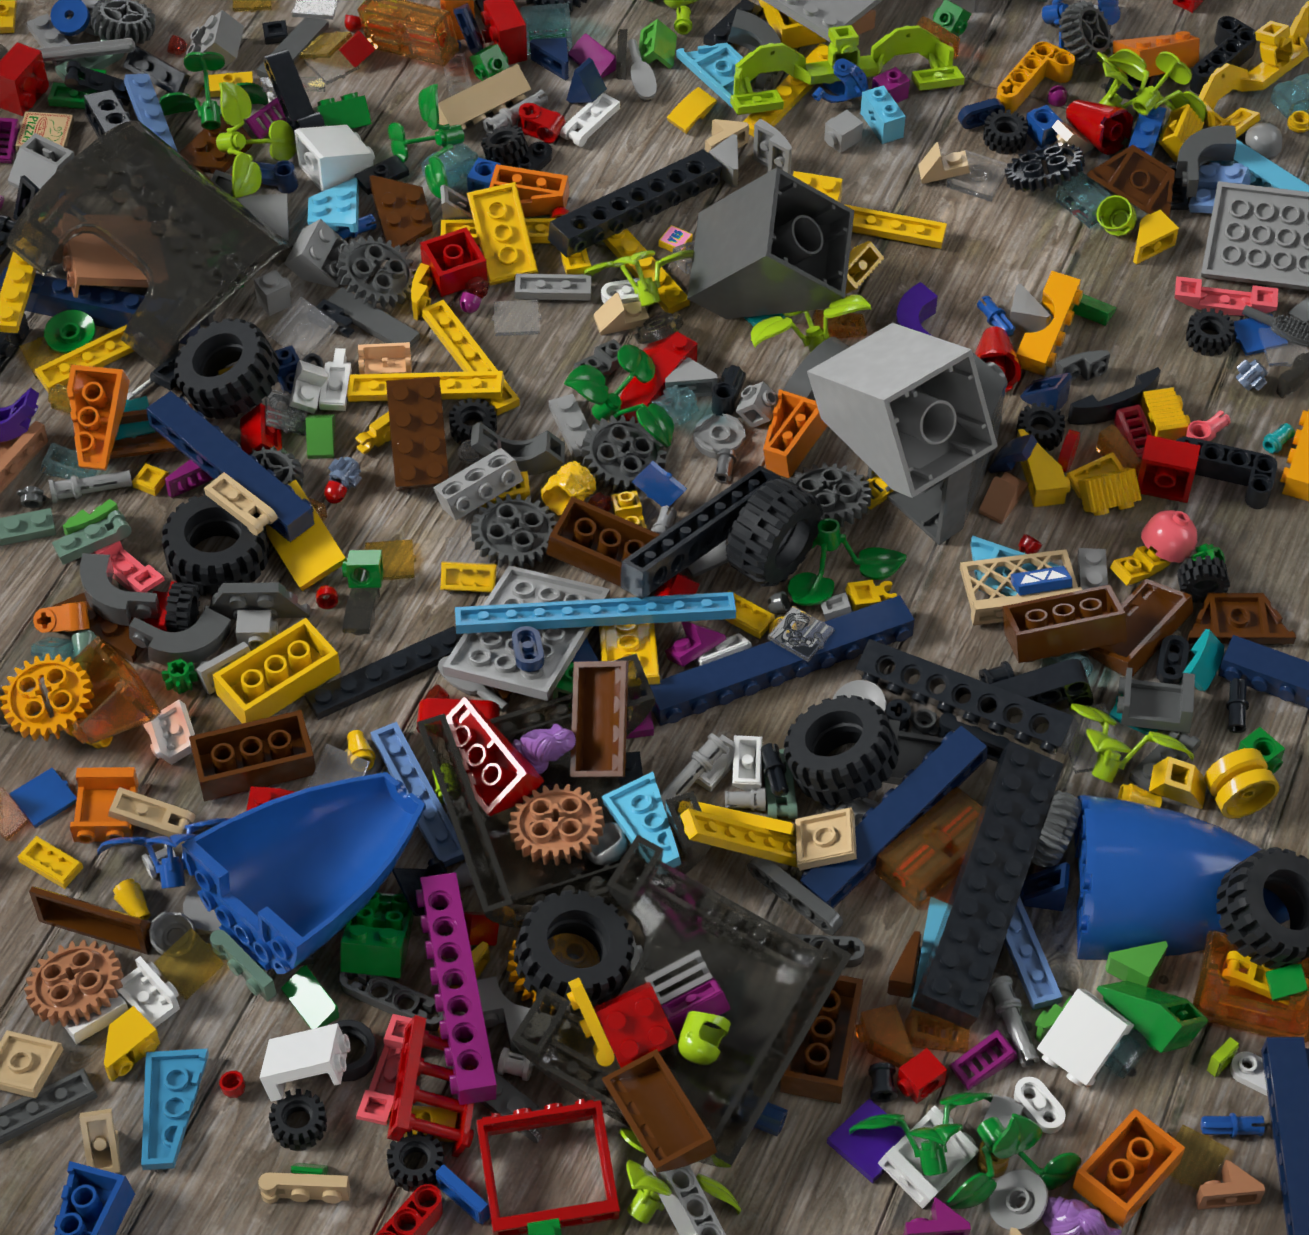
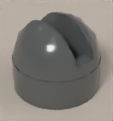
M784 591L775 593L768 599V608L771 613L780 615L790 611V601Z

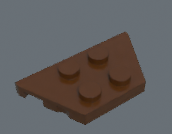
M220 116L221 126L218 129H203L178 153L183 167L192 168L193 173L208 172L214 174L215 170L225 173L233 165L237 155L219 151L216 139L220 133H226L227 128L234 126L227 124L223 116ZM243 127L236 130L243 134L246 140L251 139ZM246 144L240 152L246 153L252 147V144Z
M1131 145L1086 174L1087 177L1118 196L1126 198L1131 204L1147 214L1161 210L1168 218L1170 217L1175 170L1136 146Z
M374 175L369 176V183L385 244L391 240L393 248L398 245L402 247L405 244L409 246L416 242L418 238L433 232V224L423 187Z
M85 593L76 595L52 607L62 606L61 604L85 602L87 601ZM87 602L90 629L87 630L94 632L100 638L99 643L134 663L137 658L136 651L138 646L129 638V626L115 624L102 618L93 611Z
M1208 593L1203 607L1196 618V622L1192 630H1190L1187 641L1189 644H1195L1205 629H1210L1222 644H1229L1233 635L1258 644H1294L1296 635L1293 630L1289 632L1283 625L1282 616L1277 610L1272 608L1271 602L1264 593Z

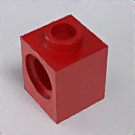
M926 1048L899 1067L897 1086L904 1096H910L918 1104L945 1084L947 1069Z

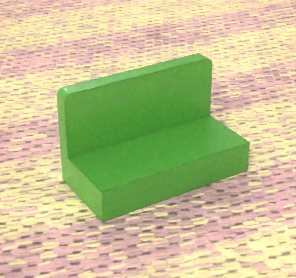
M656 19L641 30L639 51L643 62L650 64L658 59L670 69L674 66L677 35L659 19Z

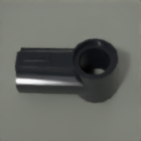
M731 365L725 368L718 384L713 387L711 410L717 416H723V414L732 415L734 412L735 402L746 380V373L739 366Z

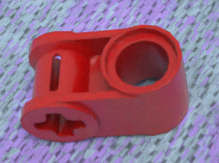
M524 103L519 107L521 120L518 122V127L522 128L524 135L540 139L545 143L555 142L562 127L566 124L565 118L560 113L545 109L534 103Z

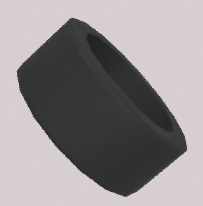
M352 1019L340 1020L333 1024L338 1023L343 1034H346L348 1038L360 1039L365 1045V1054L359 1060L346 1064V1071L343 1072V1082L356 1081L366 1076L375 1065L377 1060L375 1037L371 1029L362 1022Z

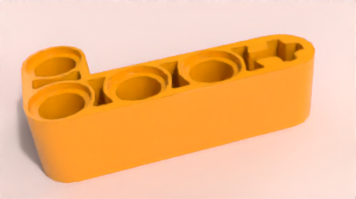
M1037 42L997 88L996 98L1004 105L1005 113L1007 110H1011V114L1014 113L1044 77L1059 83L1069 82L1073 76L1075 56L1069 51L1051 43Z

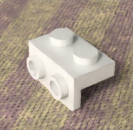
M177 700L158 713H154L149 708L142 711L145 718L143 725L152 741L150 747L158 759L162 758L172 765L192 753L189 736L195 735L185 703Z
M139 956L135 959L137 968L121 979L123 987L116 989V991L130 1008L134 1006L156 1028L180 1010L177 1001L179 993L171 982L164 983L160 979L161 973L153 962L146 963Z

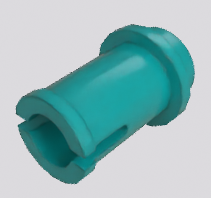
M1283 423L1272 434H1267L1263 441L1264 449L1269 453L1279 452L1282 449V445L1294 437L1295 431L1293 427L1288 423Z

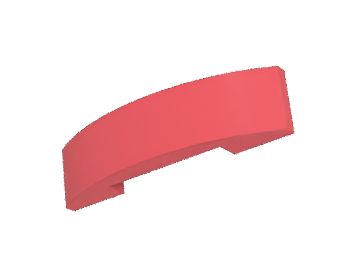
M1177 276L1174 298L1199 310L1206 308L1207 312H1210V309L1213 308L1215 313L1221 310L1223 315L1245 316L1242 315V312L1246 305L1264 313L1277 311L1278 288L1253 286L1251 292L1202 287V279Z
M120 541L90 553L110 555L114 570L113 579L130 592L146 593L165 581L164 576L152 566L142 565L125 551Z
M392 1014L384 1037V1048L369 1090H365L356 1119L385 1126L389 1123L405 1028L412 1018Z

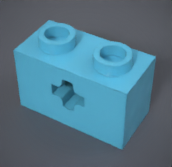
M885 86L862 92L860 113L881 144L903 138L906 116Z

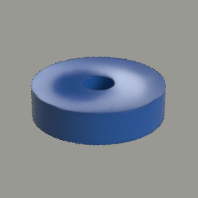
M59 0L51 10L52 24L58 32L66 36H75L82 33L90 21L89 10L81 0ZM69 14H74L71 19H67Z

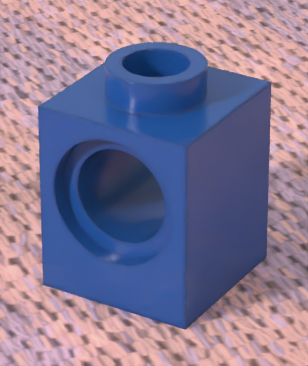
M1048 105L1033 109L1027 113V134L1040 148L1058 140L1056 138L1058 133L1052 126L1057 120L1063 121Z
M478 157L467 176L468 192L489 188L496 164L501 165V163Z

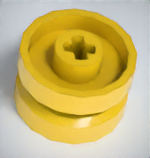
M1244 748L1231 752L1212 764L1205 773L1204 782L1211 795L1216 797L1215 801L1224 817L1234 819L1251 815L1268 805L1279 792L1280 786L1272 771L1267 770L1268 766L1264 757L1255 748Z

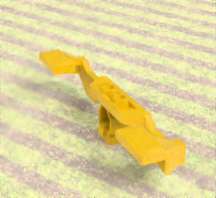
M1309 1L1302 7L1299 15L1295 17L1291 27L1269 21L1255 32L1256 40L1261 41L1260 55L1263 62L1248 72V69L1226 63L1211 74L1208 82L1204 84L1199 94V98L1204 102L1207 110L1204 120L1207 128L1213 126H1235L1236 138H1238L1261 120L1259 112L1242 107L1226 119L1213 110L1218 100L1233 89L1241 92L1264 90L1309 56L1308 47L1305 43L1309 33Z

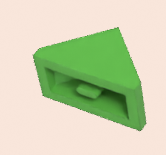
M335 414L308 415L305 418L308 459L334 458Z
M1166 941L1110 952L1105 969L1107 973L1122 981H1129L1149 987L1164 961L1168 944Z

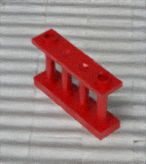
M415 1015L405 1028L387 1139L399 1142L406 1132L415 1130L454 1141L452 1156L459 1157L465 1148L471 1146L474 1130L470 1129L474 1103L459 1105L457 1099L421 1090L416 1085L417 1076L420 1074L449 1081V1076L454 1075L453 1069L424 1062V1058L420 1057L421 1050L425 1046L444 1051V1048H449L447 1039L430 1035L425 1030L427 1018ZM472 1065L465 1066V1070L476 1069ZM420 1102L457 1112L456 1128L416 1118L415 1114L411 1113L412 1104Z

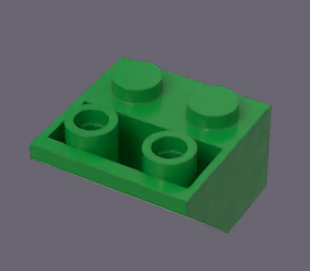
M358 92L343 95L340 97L341 101L335 102L334 98L317 102L318 106L313 108L314 113L319 112L322 115L325 126L348 125L350 129L372 124L365 95L358 96Z

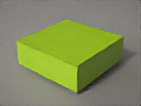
M1230 1037L1211 1056L1206 1071L1214 1077L1218 1076L1232 1062L1238 1051L1239 1043Z

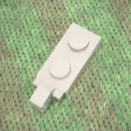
M335 348L333 362L328 361L325 363L324 370L328 377L321 387L319 398L320 410L346 411L349 375L352 373L351 362H347L346 349Z

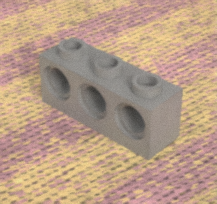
M499 448L433 488L442 509L454 520H458L524 480L515 459L502 448Z

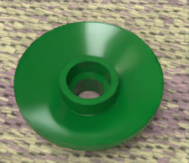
M66 310L56 314L48 321L44 329V338L47 345L54 351L69 353L90 343L95 336L96 328L93 319L87 313L79 310Z

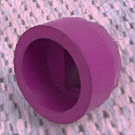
M1061 85L1053 86L1048 93V102L1057 107L1065 105L1068 96L1066 89Z
M463 292L460 299V307L466 313H474L479 308L482 299L474 294Z

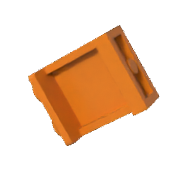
M135 767L77 768L78 793L74 822H70L73 841L90 844L92 842H105L119 837H133L134 825L129 824L128 821H120L109 817L108 814L119 787L138 793L139 782Z

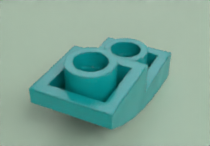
M1205 629L1192 647L1191 651L1195 656L1183 671V673L1195 674L1194 686L1197 690L1204 692L1219 669L1225 649L1224 645L1210 629Z

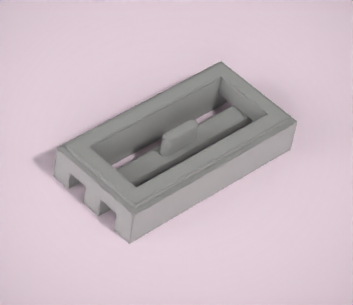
M696 950L646 976L644 979L646 983H651L660 1004H663L713 977L700 951ZM694 959L697 960V965L657 986L654 985V980ZM702 970L703 974L660 997L658 992Z

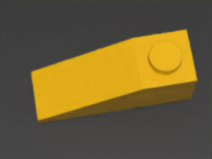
M1019 429L1017 438L1029 435L1024 429ZM1036 443L1030 457L1020 462L1025 480L1029 483L1028 490L1033 507L1065 504L1066 495L1070 492L1071 488L1069 477L1064 476L1062 466Z

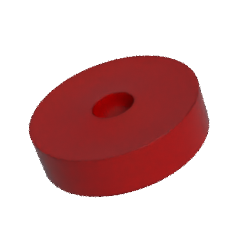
M1069 429L1058 458V463L1062 466L1063 472L1068 473L1080 440V432Z

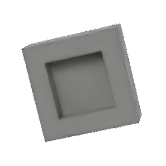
M846 592L832 596L821 603L826 621L852 612Z

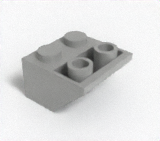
M221 10L215 16L211 15L200 28L196 27L190 36V39H192L186 55L191 52L219 53L225 58L224 67L219 69L223 70L237 59L244 26Z
M34 133L19 147L8 183L19 188L20 177L25 175L51 199L76 175L74 152Z
M319 219L302 229L284 264L302 280L336 288L343 278L337 276L339 270L336 268L339 261L338 257L341 251H343L344 246L349 244L322 219Z

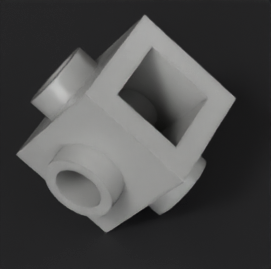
M763 381L753 386L749 385L741 393V399L736 412L752 428L769 422L773 417V410L777 405L778 395Z

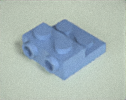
M1216 162L1201 165L1198 170L1199 183L1196 197L1191 198L1189 210L1192 213H1212L1218 181L1250 185L1249 168L1240 163H1235L1232 166H1221Z

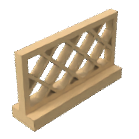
M1067 549L960 562V571L971 608L973 626L1004 622L1002 606L1082 590L1077 585ZM1062 559L1064 567L1072 577V587L1070 589H1059L1022 596L1018 595V593L1015 596L1001 594L1005 586L1016 591L1011 583V574L1027 572L1021 568L1026 563L1037 566V570L1051 568L1048 565L1050 560ZM1004 566L1010 569L1011 572L1007 577H1004L995 572V569ZM979 570L985 575L978 581L969 576L968 571ZM989 577L1001 583L996 590L984 584ZM980 589L991 595L989 599L976 600L975 594Z

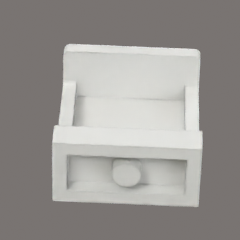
M1077 989L1037 1047V1050L1044 1054L1042 1059L1054 1068L1060 1066L1068 1072L1066 1077L1080 1087L1083 1084L1090 1086L1095 1083V1076L1123 1035H1128L1134 1024L1086 989Z
M336 1023L269 1039L260 1080L270 1101L283 1099L286 1082L328 1073L334 1086L341 1084L343 1072L346 1071L347 1053L350 1052L349 1038L346 1034L342 1033L339 1024Z
M933 1106L911 1130L922 1127L932 1128L943 1124L944 1110H939L936 1106ZM949 1115V1124H953V1119ZM959 1131L951 1136L946 1143L947 1152L945 1153L948 1171L943 1174L924 1176L922 1174L920 1157H915L914 1150L905 1135L881 1158L878 1164L923 1209L979 1152V1149L969 1134ZM913 1136L919 1148H921V1142L928 1140Z

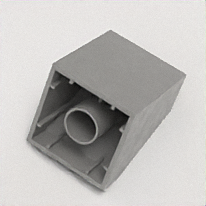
M891 323L807 371L821 419L892 490L913 498L998 447L972 349Z

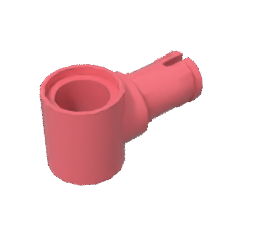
M1220 410L1207 421H1193L1188 426L1186 437L1210 442L1216 437V433L1230 424V417L1227 414L1224 415V412Z

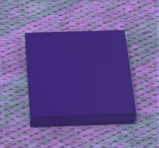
M868 1099L827 1138V1144L873 1184L885 1172L878 1162L906 1134L901 1127L891 1125L876 1129H857L850 1135L849 1129L860 1121L871 1116L887 1114L871 1099Z

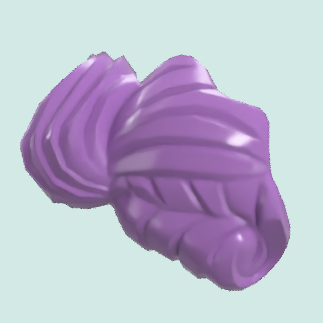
M553 724L551 729L532 730L524 734L520 740L515 739L512 744L530 762L535 770L542 774L548 768L549 761H556L573 749L576 738L571 730L563 729L559 724Z
M1060 1196L1048 1197L1042 1221L1048 1227L1051 1235H1120L1122 1233L1120 1229L1108 1227L1099 1210L1090 1208L1080 1200L1065 1199Z

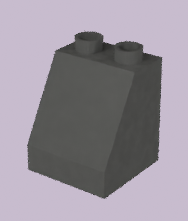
M776 167L699 212L687 299L725 319L817 310L829 307L831 302L845 298L854 210Z
M973 353L997 442L999 427L1002 421L1001 414L1005 389L1007 388V378L997 364L993 362L985 363ZM996 448L913 498L893 491L887 495V499L940 545L963 529ZM869 466L867 480L869 478L872 479L876 475ZM873 482V486L882 492L883 489ZM889 486L885 488L887 492L891 490Z

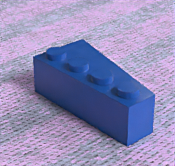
M69 1161L67 1169L69 1175L67 1184L63 1186L61 1195L63 1201L60 1214L56 1216L54 1224L56 1229L55 1235H116L135 1196V1192L128 1179L124 1175Z

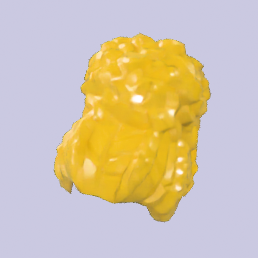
M577 461L568 462L561 466L557 474L552 475L541 489L542 501L546 506H549V510L561 516L572 496L584 501L585 498L593 494L596 490L595 478L587 467H583Z

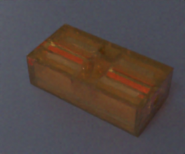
M365 0L357 9L365 37L377 50L443 67L460 50L450 11L406 0Z
M956 786L877 855L875 874L918 910L930 897H933L959 874L982 806Z

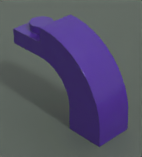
M919 282L901 298L897 307L896 324L931 335L921 326V323L936 314L938 296L923 283Z
M30 388L14 404L0 408V442L15 439L28 431L31 418L38 409L36 403L39 393Z

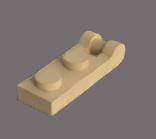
M225 472L204 487L206 496L242 522L256 536L264 530L263 527L266 524H272L278 519L277 514L271 507ZM256 512L260 514L258 518L253 516Z
M121 787L118 788L108 814L109 817L120 821H128L129 824L168 837L174 834H186L185 826L194 823L196 818L195 814L191 811ZM170 818L178 822L177 825L169 823Z
M264 1173L258 1180L262 1199L269 1204L277 1202L279 1198H288L296 1202H307L309 1199L323 1200L331 1204L349 1201L350 1198L348 1176Z

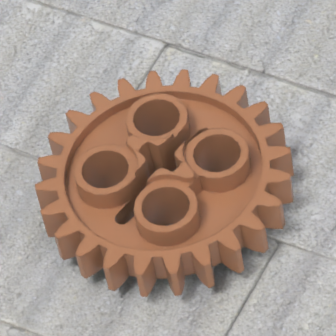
M555 784L553 790L550 791L546 786H543L542 793L532 790L533 797L523 796V804L516 803V812L510 813L509 829L511 841L515 843V849H522L523 857L531 854L532 862L543 858L544 865H547L550 859H554L556 866L559 865L560 859H565L568 864L571 863V856L582 859L581 851L591 853V844L598 845V837L604 835L603 827H605L602 807L598 805V799H591L590 792L582 795L581 787L571 791L570 784H567L563 790L559 789L558 784Z
M82 940L79 946H75L74 942L71 941L69 948L64 949L62 945H59L58 953L54 954L48 951L49 958L47 960L38 959L40 968L30 969L33 976L26 978L28 986L24 988L27 995L26 1000L35 1016L39 1015L42 1022L49 1019L51 1025L54 1026L60 1020L62 1026L66 1027L69 1020H73L76 1026L82 1017L90 1021V1014L93 1012L101 1015V1006L111 1007L109 998H118L119 995L116 989L123 987L120 979L124 978V974L121 970L122 966L113 950H108L106 944L99 947L97 941H93L88 946L86 940Z

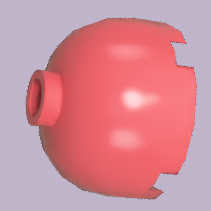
M1164 510L1156 513L1147 522L1141 532V539L1148 549L1152 546L1157 550L1155 555L1169 562L1181 563L1185 558L1188 559L1196 547L1197 529L1186 513Z

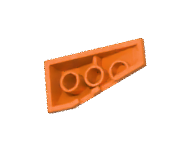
M71 364L67 394L70 401L71 420L74 426V439L80 468L104 471L107 469L126 406L130 380L123 369Z

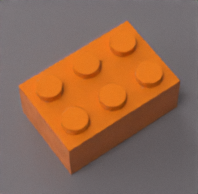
M1134 1109L1077 1171L1072 1188L1123 1228L1181 1162L1185 1147L1137 1109Z

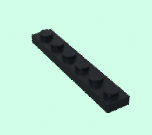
M452 626L305 693L306 701L317 719L320 720L437 666L443 657L451 654L461 639V635L456 634V628Z

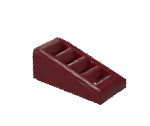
M1140 405L1119 409L1116 411L1114 424L1133 460H1142L1144 448L1137 449V446L1145 445L1147 435L1153 436L1146 416Z

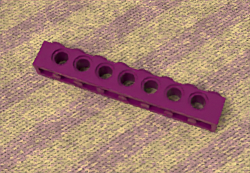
M454 872L421 877V889L416 890V900L418 908L423 907L425 915L420 916L422 933H428L429 941H425L427 960L433 959L434 967L430 968L432 986L438 985L439 994H434L437 1013L443 1012L444 1020L439 1021L441 1038L448 1040L449 1048H444L446 1066H452L454 1075L449 1076L451 1094L458 1095L459 1105L495 1100L497 1084L457 875ZM437 907H444V908H446V909H444V910H436L435 908H437ZM441 933H449L450 935H448V936H441V935H439V934H441ZM451 958V959H454L455 961H454V962H446V961H444V960ZM451 985H459V986H461L460 988H457V989L449 988V986H451ZM457 1011H462L466 1014L462 1016H457L453 1013ZM462 1038H467L471 1041L467 1043H461L458 1040ZM472 1065L476 1067V1069L465 1070L464 1067Z

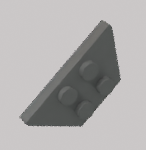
M279 582L223 583L218 589V593L212 596L211 605H205L204 610L207 607L229 619L237 620L238 610H271L273 620L276 618L310 617V606L308 604H298V597L292 592L287 591L286 587Z

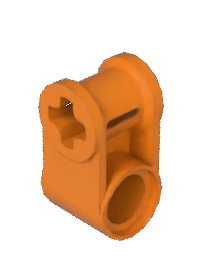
M87 601L41 608L33 617L34 626L41 633L90 629Z

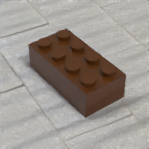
M440 376L386 381L396 491L435 487L449 478Z
M572 496L549 536L546 554L621 587L622 561L660 534Z
M1110 584L1002 606L1005 636L1018 663L1034 662L1035 660L1047 657H1059L1067 653L1087 651L1091 648L1106 645L1112 646L1127 641L1126 613Z
M302 710L189 736L204 802L250 791L251 786L267 787L317 775L314 754Z
M803 969L781 1075V1093L841 1104L864 979Z

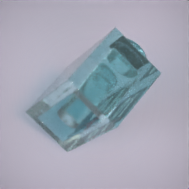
M1081 171L1078 172L1079 176L1071 177L1072 181H1063L1062 186L1058 185L1056 201L1088 228H1091L1099 223L1096 215L1098 206L1105 198L1112 195Z

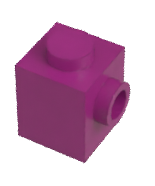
M897 67L873 77L872 89L884 85L896 103L908 98L910 80Z

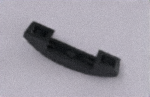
M1157 367L1136 376L1134 387L1101 401H1097L1092 394L1071 403L1067 421L1070 424L1087 425L1114 420L1117 410L1140 405L1144 391L1157 389L1161 370Z

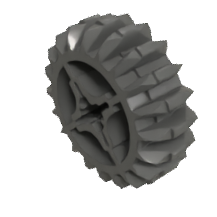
M104 0V3H97L96 7L93 8L91 15L92 29L94 34L100 36L102 40L132 38L136 46L137 43L144 44L145 41L150 40L155 31V14L152 13V9L147 8L146 4H139V1Z
M1079 1L1069 5L1061 13L1062 18L1059 20L1061 25L1059 31L1062 33V37L1060 39L1064 41V47L1075 56V61H1078L1080 65H1093L1100 61V59L1096 58L1098 51L1106 56L1111 53L1110 48L1113 46L1111 42L1113 36L1110 34L1111 27L1108 26V19L1104 18V12L1099 11L1098 5H1093L1091 1Z
M263 446L261 451H256L252 448L251 455L266 470L270 469L273 471L279 481L285 485L296 479L303 489L304 473L301 469V463L298 459H295L293 453L287 454L284 448L277 451L274 446L270 450H266Z
M1059 790L1054 792L1031 860L1035 865L1050 868L1056 866L1060 858L1063 857L1080 815V799L1073 797L1074 795Z

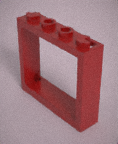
M580 1099L574 1105L563 1106L562 1103H552L544 1106L543 1110L532 1111L531 1108H521L513 1111L511 1115L501 1116L500 1113H491V1116L476 1120L493 1235L528 1234L527 1223L559 1218L560 1228L619 1219L620 1209L601 1100L585 1101ZM593 1119L606 1200L500 1218L488 1136Z

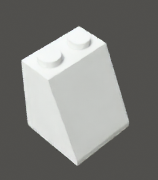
M348 125L298 128L294 130L299 166L321 192L353 179L355 174L374 166L373 160L375 155L373 150L369 146L366 147L359 134L353 132Z

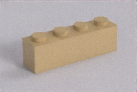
M516 64L439 102V124H449L450 126L459 124L465 130L467 129L466 124L473 121L475 125L486 119L485 114L492 111L495 115L500 109L507 108L505 104L512 101L515 105L526 99L525 94L531 90V87L519 65Z

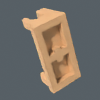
M410 342L358 345L359 374L412 373Z

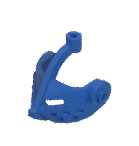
M838 59L833 65L834 74L841 81H836L832 84L822 83L827 90H830L837 96L826 93L821 87H818L812 96L817 101H820L822 98L831 103H840L861 97L862 92L869 90L867 77L863 70L846 59Z

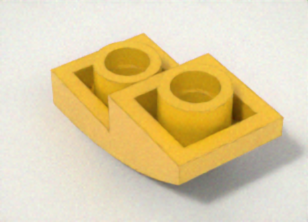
M697 87L667 116V120L687 134L699 118L704 119L717 103V100Z
M420 263L411 287L412 311L415 320H419L421 317V309L430 306L431 303L428 291L432 287L433 278L431 277L430 266Z
M625 491L611 495L614 515L647 528L637 491Z
M1146 546L1136 548L1132 556L1114 560L1110 569L1126 586H1129L1155 575L1169 566L1171 562L1155 555L1157 550L1152 546L1149 549Z

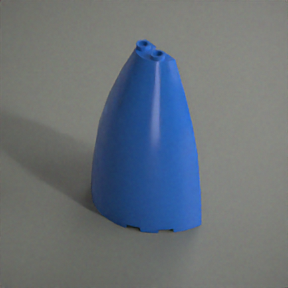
M387 772L348 778L306 788L270 800L221 822L182 844L184 860L189 875H195L201 887V890L197 892L207 911H215L218 920L222 924L219 927L220 930H224L262 969L268 971L273 968L277 974H285L325 945L367 905L394 869L408 845L423 811L426 810V805L420 796L413 793L407 795L405 785Z
M1089 795L1077 796L1081 803L1080 815L1074 831L1075 858H1079L1080 889L1076 905L1077 959L1107 960L1110 952L1166 941L1168 944L1165 956L1182 955L1230 943L1226 938L1228 937L1226 930H1222L1219 923L1221 915L1217 914L1216 903L1220 901L1217 899L1218 887L1221 886V880L1232 867L1257 851L1262 850L1261 848L1219 826L1181 812L1126 800ZM1263 888L1264 902L1270 915L1279 924L1290 919L1289 913L1282 900L1272 891Z

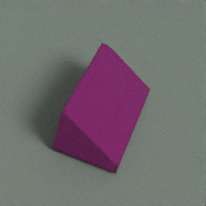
M586 33L581 36L568 52V57L579 66L590 57L594 61L601 78L616 70V57Z
M715 978L661 1005L677 1037L681 1033L688 1012L698 1011L719 1016L730 1010L725 994Z

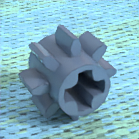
M1245 359L1236 367L1240 372L1236 379L1248 391L1253 387L1259 391L1268 383L1264 378L1268 371L1256 359L1251 363Z
M351 457L335 459L328 467L332 471L329 474L330 481L339 482L347 489H350L351 486L356 487L362 479L359 476L361 467Z

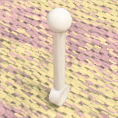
M150 379L133 392H129L127 399H134L136 395L153 382Z

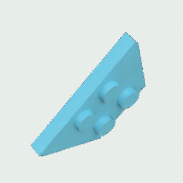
M728 43L698 46V51L684 52V48L677 49L676 57L733 108L730 103V97L733 95L735 64L744 57Z
M357 178L350 179L308 198V225L322 219L334 231L339 230L338 226L349 227L350 232H358L359 184Z
M976 536L971 538L970 546L973 561L1025 554ZM1052 562L1048 563V565H1050L1051 567L1060 566ZM1026 563L1021 568L1026 571L1037 570L1038 567L1031 563ZM1002 566L997 567L995 572L1007 577L1011 570ZM974 570L975 579L980 581L985 574L979 570ZM989 577L984 584L996 590L1001 583ZM1005 586L1001 594L1015 596L1017 592Z

